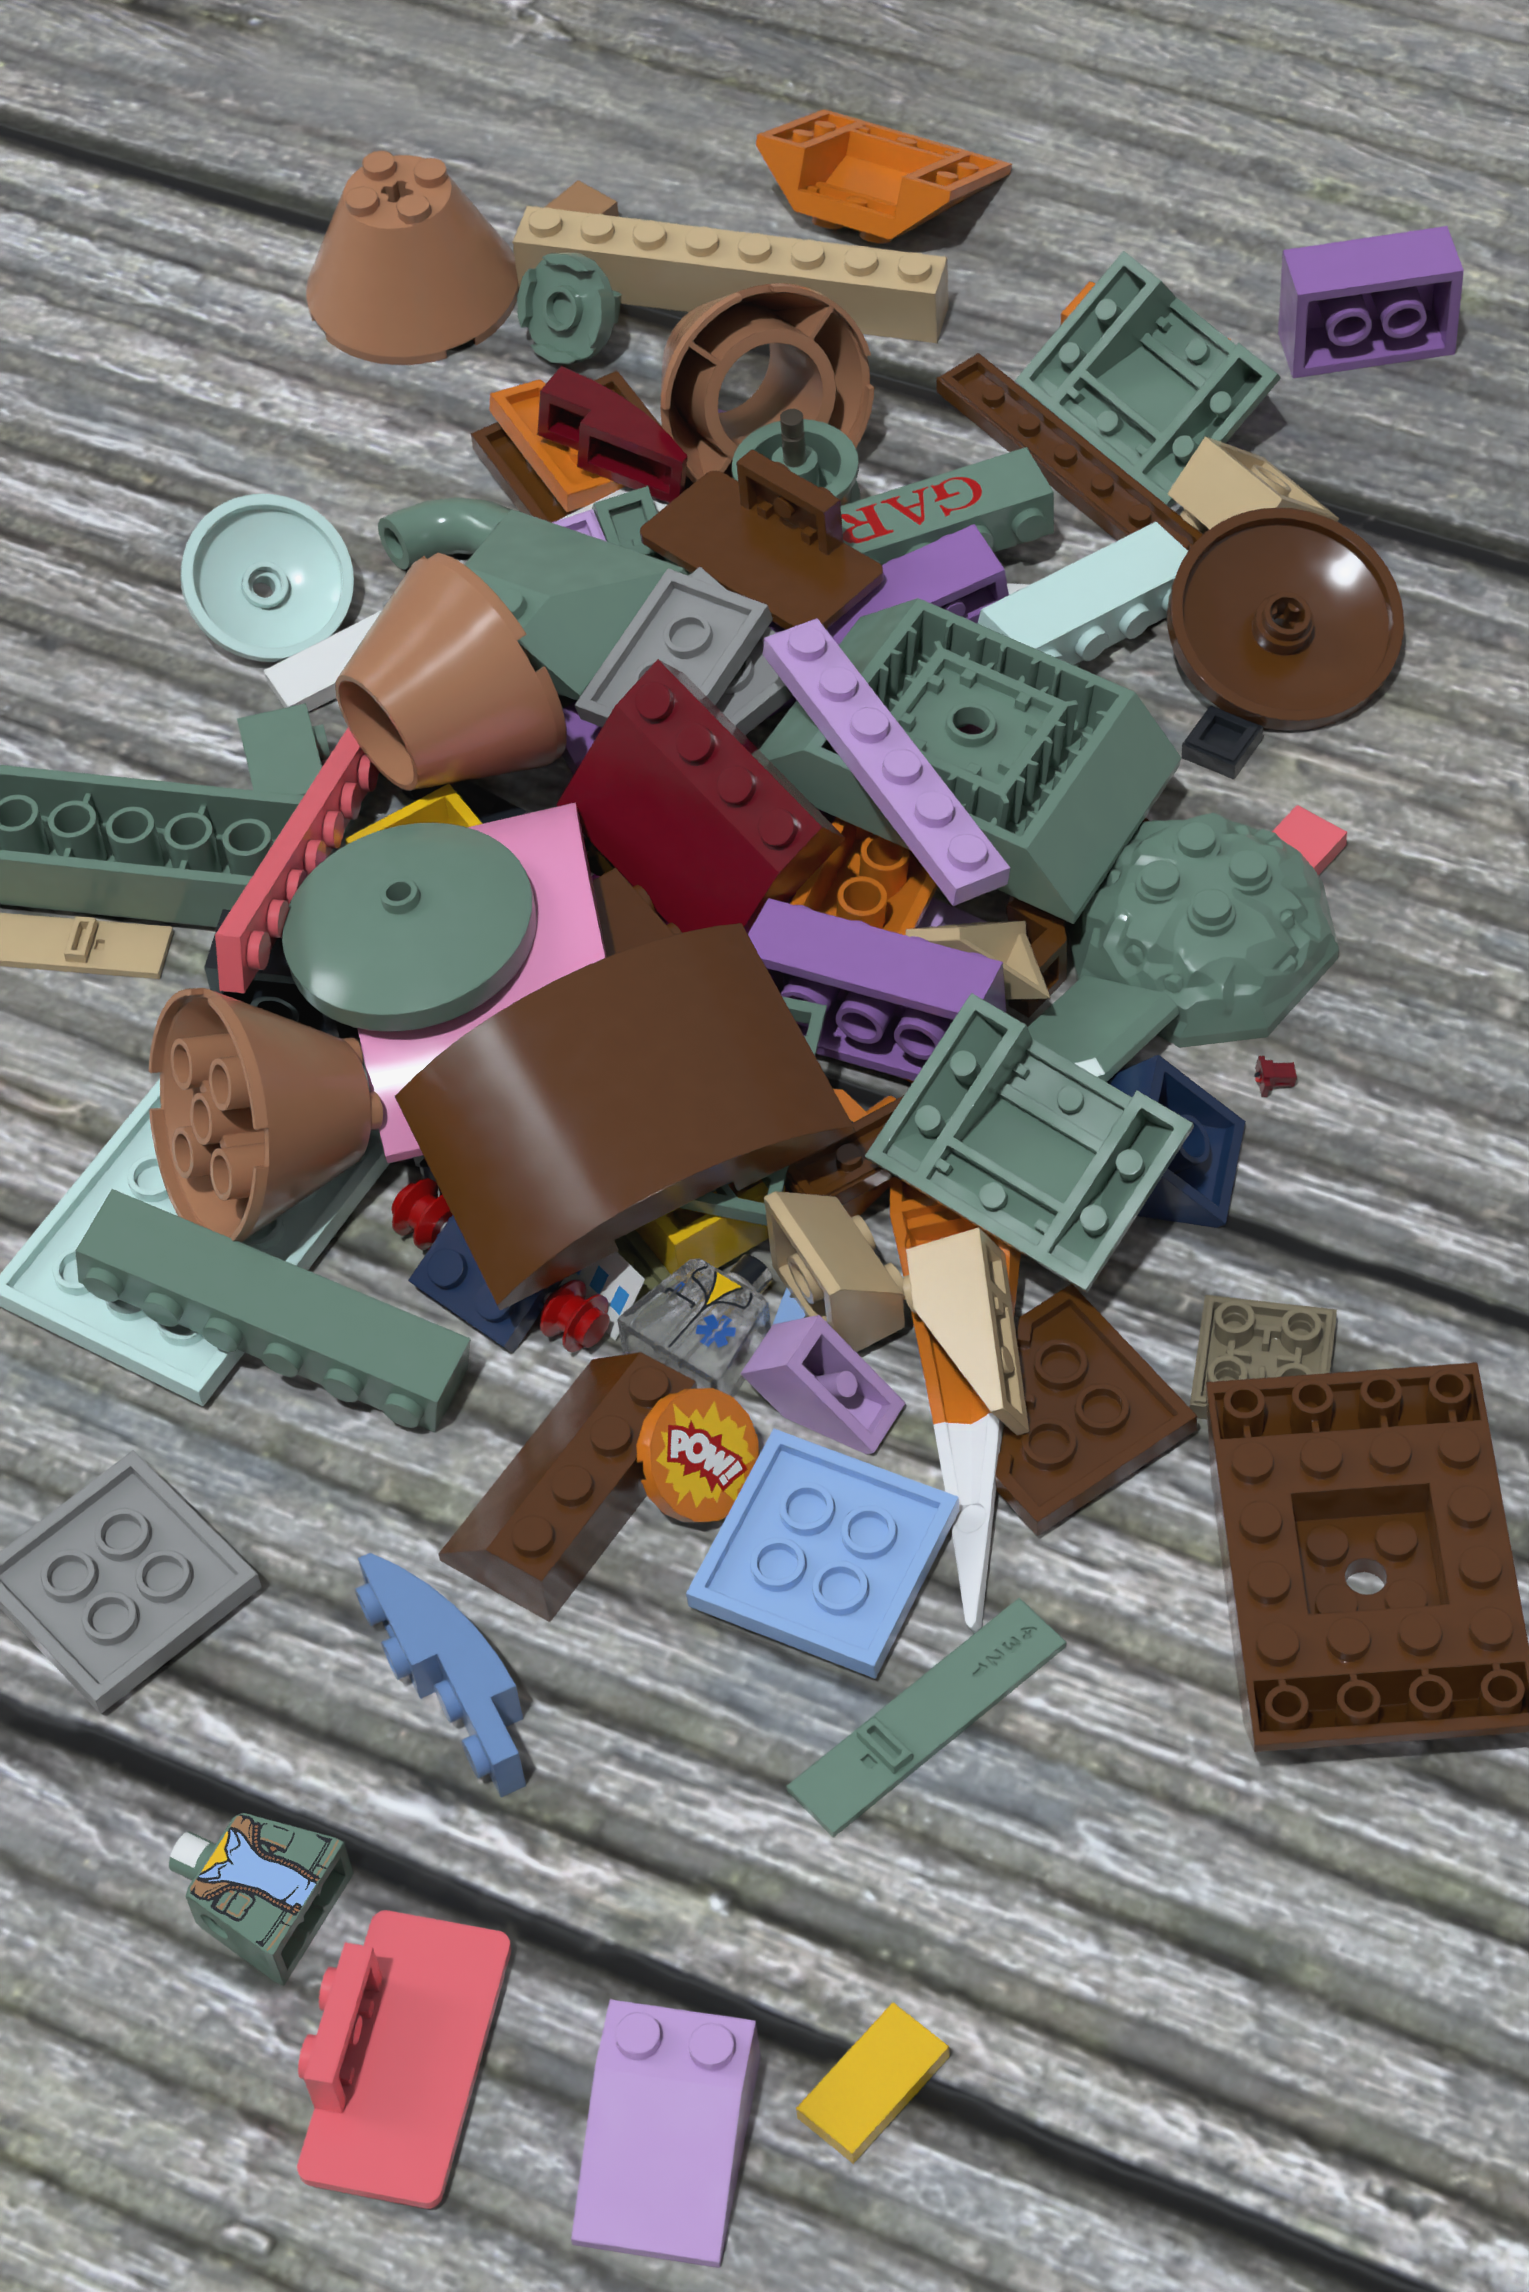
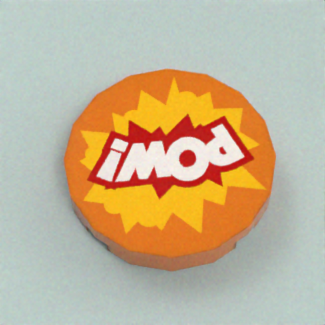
M715 1388L683 1389L678 1393H670L658 1400L643 1421L636 1445L637 1463L643 1462V1472L647 1479L641 1480L646 1495L663 1514L682 1522H710L725 1518L759 1457L758 1437L749 1414L734 1397Z

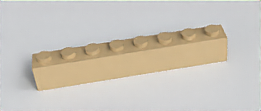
M534 206L526 207L513 239L519 288L527 270L536 268L544 260L542 257L547 254L561 252L581 253L595 261L608 277L611 289L622 294L621 304L690 312L702 304L753 286L775 283L794 284L817 291L834 301L851 316L862 334L930 343L938 342L949 307L947 257Z

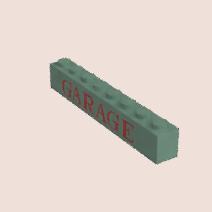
M1025 447L841 506L843 542L883 565L894 558H899L935 542L945 535L953 534L975 524L994 553L1054 533V492L1029 450ZM666 561V562H668V563L677 565V564H675V563L672 562V561ZM685 570L687 575L689 576L691 573Z

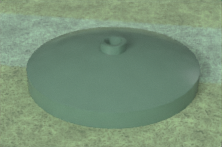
M446 823L400 825L368 834L347 844L327 857L305 878L289 904V911L282 930L283 950L291 975L299 991L312 1006L326 1016L352 1027L387 1032L421 1029L468 1013L493 997L513 978L524 963L532 947L537 927V909L525 869L517 857L501 842L480 831Z

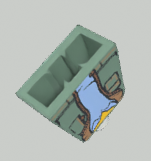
M246 1813L238 1814L232 1818L217 1843L190 1831L185 1832L176 1842L169 1859V1869L192 1880L185 1897L193 1918L199 1927L282 1986L286 1984L354 1874L343 1841L335 1837Z

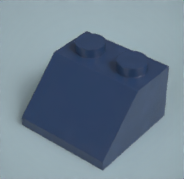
M1155 1055L1116 1073L1107 1081L1108 1084L1130 1097H1133L1135 1092L1139 1091L1192 1122L1194 1128L1137 1216L1213 1228L1225 1225L1246 1121L1160 1055Z

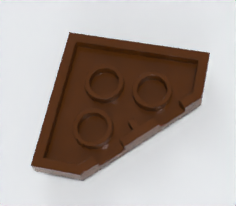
M1073 1284L1068 1285L1019 1318L1017 1345L1029 1432L1016 1435L1004 1424L995 1483L996 1491L1036 1536H1039L1196 1431L1197 1415Z

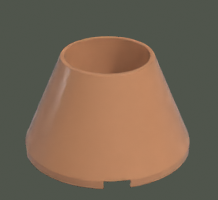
M784 283L763 284L702 304L690 311L678 322L667 340L663 353L660 406L662 428L671 435L687 454L686 477L693 484L710 471H721L733 478L732 460L740 443L755 430L770 423L780 421L781 413L787 409H797L802 412L803 419L820 421L839 429L847 435L855 448L857 447L867 427L874 400V387L870 384V369L867 357L871 354L861 330L843 308L823 294L807 287ZM769 344V366L760 387L745 403L732 410L718 413L719 392L729 369L748 351L758 346Z
M436 553L428 559L423 556L411 565L339 674L335 683V692L340 710L357 743L375 767L393 784L404 790H416L546 767L562 756L567 741L565 717L552 679L546 667H542L535 672L517 641L527 635L503 601L478 575L458 560L442 553Z

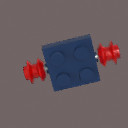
M423 1179L415 1184H408L397 1194L392 1204V1228L394 1232L401 1236L414 1232L413 1241L415 1246L421 1250H428L408 1281L495 1342L514 1353L541 1312V1332L547 1337H554L564 1332L562 1343L564 1349L569 1352H577L584 1347L590 1348L604 1336L610 1322L609 1315L607 1314L608 1300L601 1294L593 1295L586 1300V1285L579 1279L571 1280L559 1287L563 1281L562 1279L499 1310L443 1194L438 1197L437 1183L432 1179Z

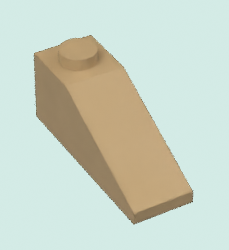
M979 1227L906 1249L909 1275L903 1278V1291L911 1311L919 1315L988 1409L1016 1435L1029 1432L1005 1253Z

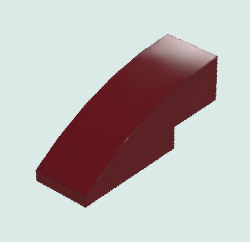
M563 366L556 371L540 390L537 435L577 450L578 468L634 490L648 486L652 497L671 503L684 492L687 454L671 435L648 414L627 399L598 382Z

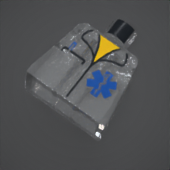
M748 1254L743 1255L727 1274L700 1258L690 1259L623 1312L617 1319L623 1354L642 1352L695 1380L697 1388H715L735 1397L745 1381V1378L740 1373L771 1328L769 1303L761 1295L773 1281L770 1270L759 1259Z

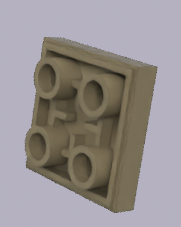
M1205 1295L1190 1409L1197 1415L1198 1419L1207 1420L1206 1382L1330 1373L1337 1310Z

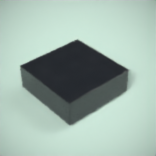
M1210 705L1183 742L1182 759L1234 780L1261 743L1263 726Z

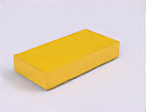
M892 2002L796 2107L797 2119L854 2164L950 2057L949 2046Z

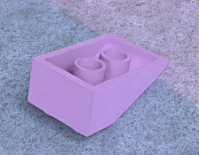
M609 2000L594 2070L571 2236L572 2245L720 2268L761 2059L756 2021Z

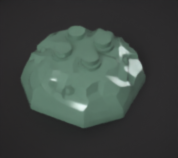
M1216 813L1199 815L1186 820H1152L1142 822L1076 922L1073 924L1065 920L1076 980L1078 981L1081 977L1087 975L1166 993L1178 1005L1179 1014L1157 1035L1179 1048L1268 1037L1339 957V946L1323 881L1301 852L1284 842L1276 833L1265 829H1254L1226 819Z

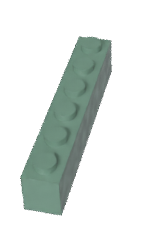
M111 1189L75 1250L78 1282L83 1284L96 1297L111 1302L119 1299L143 1309L148 1317L159 1324L170 1327L178 1324L202 1334L210 1344L221 1350L234 1352L238 1349L261 1359L268 1368L280 1375L287 1377L299 1375L321 1384L329 1394L342 1401L355 1402L359 1400L382 1410L390 1420L404 1427L414 1428L420 1426L436 1432L468 1370L471 1338L239 1241L232 1242V1239L114 1189Z

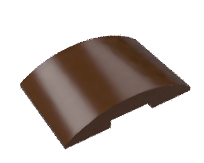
M742 923L713 926L654 940L621 951L565 975L521 998L466 1033L436 1056L395 1095L397 1103L499 1310L618 1252L619 1250L614 1240L731 1181L736 1190L739 1191L855 1132L852 1122Z

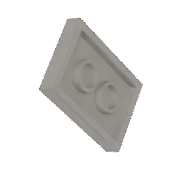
M668 568L576 702L575 708L580 719L603 727L615 705L657 659L684 673L716 705L773 620L768 605Z

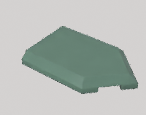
M1084 975L1027 1028L1032 1039L1107 1082L1179 1014L1178 1005L1164 992Z

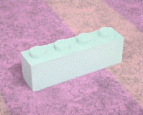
M1154 522L982 608L978 624L1072 665L1083 660H1093L1104 649L1125 638L1132 639L1139 636L1147 627L1167 617L1171 587L1180 564L1188 551L1161 525Z

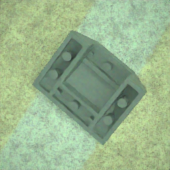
M1123 251L1015 379V382L1171 508L1176 501L1167 493L1204 437L1226 443L1281 377L1240 343L1234 344L1179 300L1159 278Z
M513 509L508 512L464 564L497 594L527 635L517 641L535 672L542 667H546L557 693L577 701L666 570L669 568L687 575L683 567Z
M971 993L865 1157L880 1168L1087 1293L1187 1139L1194 1125L1192 1122L1139 1091H1136L1133 1097H1130L1032 1039L1024 1023Z

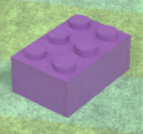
M1448 226L1283 250L1278 335L1292 378L1454 355L1456 351L1464 270Z

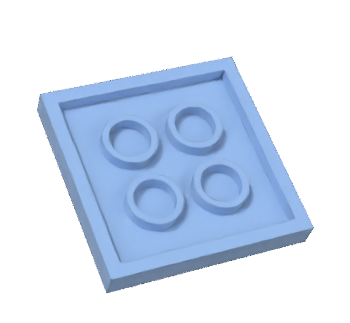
M773 1428L686 1592L688 1606L876 1679L959 1512V1497Z

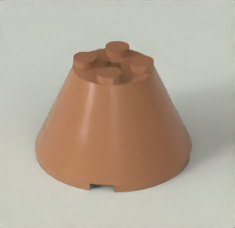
M376 151L368 154L362 161L363 167L358 169L345 184L310 271L306 286V298L312 321H316L325 332L326 340L339 350L356 358L380 364L414 365L435 362L447 358L446 350L462 345L472 339L473 343L477 346L504 324L515 307L519 284L513 251L447 174L445 163L440 159L411 155L393 156L387 151Z
M190 988L175 993L167 1001L158 1018L151 1044L148 1072H160L161 1108L149 1109L150 1124L159 1170L177 1215L232 1239V1242L239 1241L242 1243L359 1162L368 1146L371 1130H377L382 1125L383 1108L379 1095L375 1091H369L362 1066V1050L358 1041L355 1038L341 1039L207 988Z

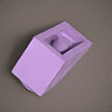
M820 1315L773 1324L740 1373L784 1418L864 1454H872L876 1451L905 1405L902 1398Z

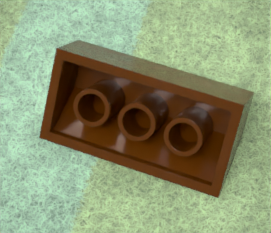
M642 1352L592 1359L438 1554L440 1561L546 1621L551 1622L647 1496L641 1480L647 1479L643 1472V1462L637 1463L636 1446L644 1419L658 1400L670 1393H678L683 1389L697 1388L696 1381Z

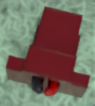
M1258 1056L1254 1077L1255 1081L1259 1084L1261 1097H1268L1269 1091L1276 1087L1295 1086L1297 1074L1294 1062L1273 1063V1060H1265V1056Z

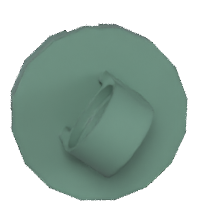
M549 253L542 257L544 260L536 268L528 269L522 278L517 295L518 320L521 328L528 327L530 335L536 343L531 345L536 354L552 363L569 364L583 362L597 355L608 342L613 325L619 321L622 294L611 289L608 277L592 259L581 253Z

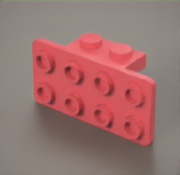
M384 1910L376 1913L371 1919L364 1945L344 1943L337 1968L328 1967L321 1983L319 2008L324 2012L317 2035L308 2034L306 2036L298 2063L299 2078L304 2079L314 2106L297 2164L298 2174L304 2184L424 2209L434 2208L441 2202L512 1951L509 1937L504 1932Z

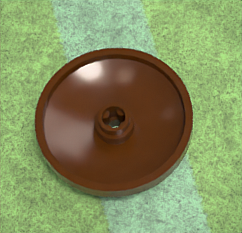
M1262 508L1232 516L1218 523L1203 534L1189 549L1180 564L1171 587L1167 606V626L1173 652L1180 667L1196 689L1210 702L1223 711L1264 728L1297 731L1320 728L1339 722L1363 708L1373 699L1387 680L1399 655L1403 641L1404 612L1398 587L1390 570L1376 551L1359 535L1337 521L1313 512L1293 508Z

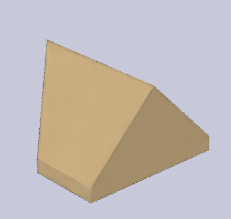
M1025 921L974 922L906 929V936L920 937L931 943L968 953H979L990 959L1003 962L1005 999L1051 998L1028 940Z

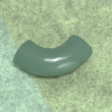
M460 497L429 500L395 511L379 519L378 533L389 558L398 568L405 570L423 556L428 559L436 553L445 555L459 553L473 555L511 509L490 500Z

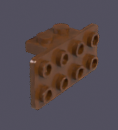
M753 449L736 462L738 481L721 471H710L640 528L641 542L645 546L683 567L690 573L701 567L726 590L768 605L773 618L772 621L786 630L816 618L827 630L876 588L884 578L883 567L880 563L843 542L839 498L835 497L828 489L812 484L791 472L784 464L774 462Z

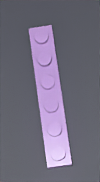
M818 618L765 637L763 645V656L950 903L955 906L1007 885L1010 873L1009 865Z

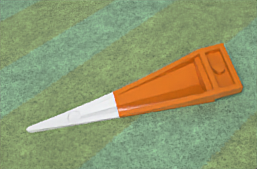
M894 1176L890 1179V1218L903 1277L909 1275L906 1249L978 1228ZM982 1230L1005 1253L1014 1316L1021 1253ZM911 1311L934 1425L945 1492L959 1497V1512L951 1526L965 1623L975 1634L982 1628L996 1495L995 1475L1001 1448L1003 1422L988 1409L919 1315Z

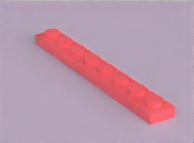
M349 727L215 934L220 991L245 993L258 970L266 968L272 947L278 938H282V930L289 911V904L295 892L305 878L330 855L333 848L340 847L344 830L350 820H356L359 815L361 802L368 792L375 790L380 771L361 749Z

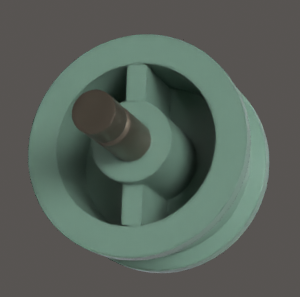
M797 409L783 411L780 415V421L770 423L752 432L740 443L734 453L732 475L733 479L737 481L736 462L753 449L774 462L784 464L791 472L812 484L828 489L835 497L840 499L841 506L861 500L860 489L856 481L859 470L858 454L852 441L842 431L829 424L803 419L802 412Z

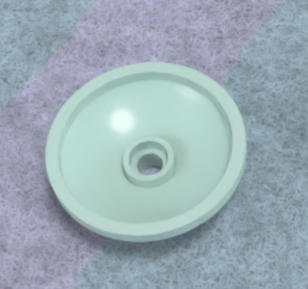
M245 495L231 499L214 508L193 530L185 547L181 563L182 593L186 606L196 624L217 645L237 656L250 660L281 662L332 636L342 624L352 600L354 587L353 566L347 547L337 530L325 517L310 506L281 495ZM257 583L267 584L272 589L273 594L266 598L260 597L254 592L253 586Z

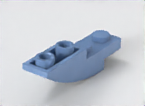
M372 1553L359 1557L358 1561L365 1584L355 1588V1593L370 1626L382 1622L389 1636V1639L382 1641L381 1645L396 1679L399 1680L409 1676L420 1699L436 1693L448 1721L452 1723L459 1719L462 1720L469 1737L462 1739L461 1743L478 1779L489 1774L500 1797L525 1787L526 1782L519 1752L506 1729L507 1726L523 1720L516 1685L499 1656L464 1614L429 1584L402 1567Z

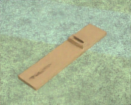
M0 913V966L160 979L174 931L172 926L97 921L93 917L75 916V919Z

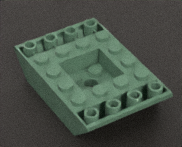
M920 598L860 617L838 646L1009 865L1008 884L997 888V890L1074 924L1124 847L1128 844L1179 768L1182 757L1136 692ZM796 701L759 750L815 808L909 849L803 707ZM972 724L980 727L984 732L966 734L957 728Z

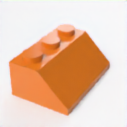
M836 817L832 825L846 839L797 890L790 904L803 905L814 911L851 921H862L870 926L906 935V929L917 928L938 887L911 850Z

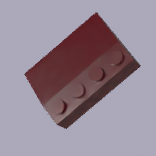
M659 659L615 705L556 804L558 807L576 802L582 833L633 886L640 885L649 895L656 911L668 923H674L682 933L713 926L742 923L748 934L768 898L786 903L846 839L684 673Z

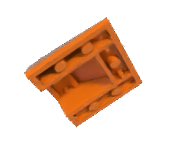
M825 109L757 134L756 147L795 212L812 216V223L823 228L841 229L845 226L859 230V236L862 239L874 243H890L891 239L915 229L1010 175L1012 163Z

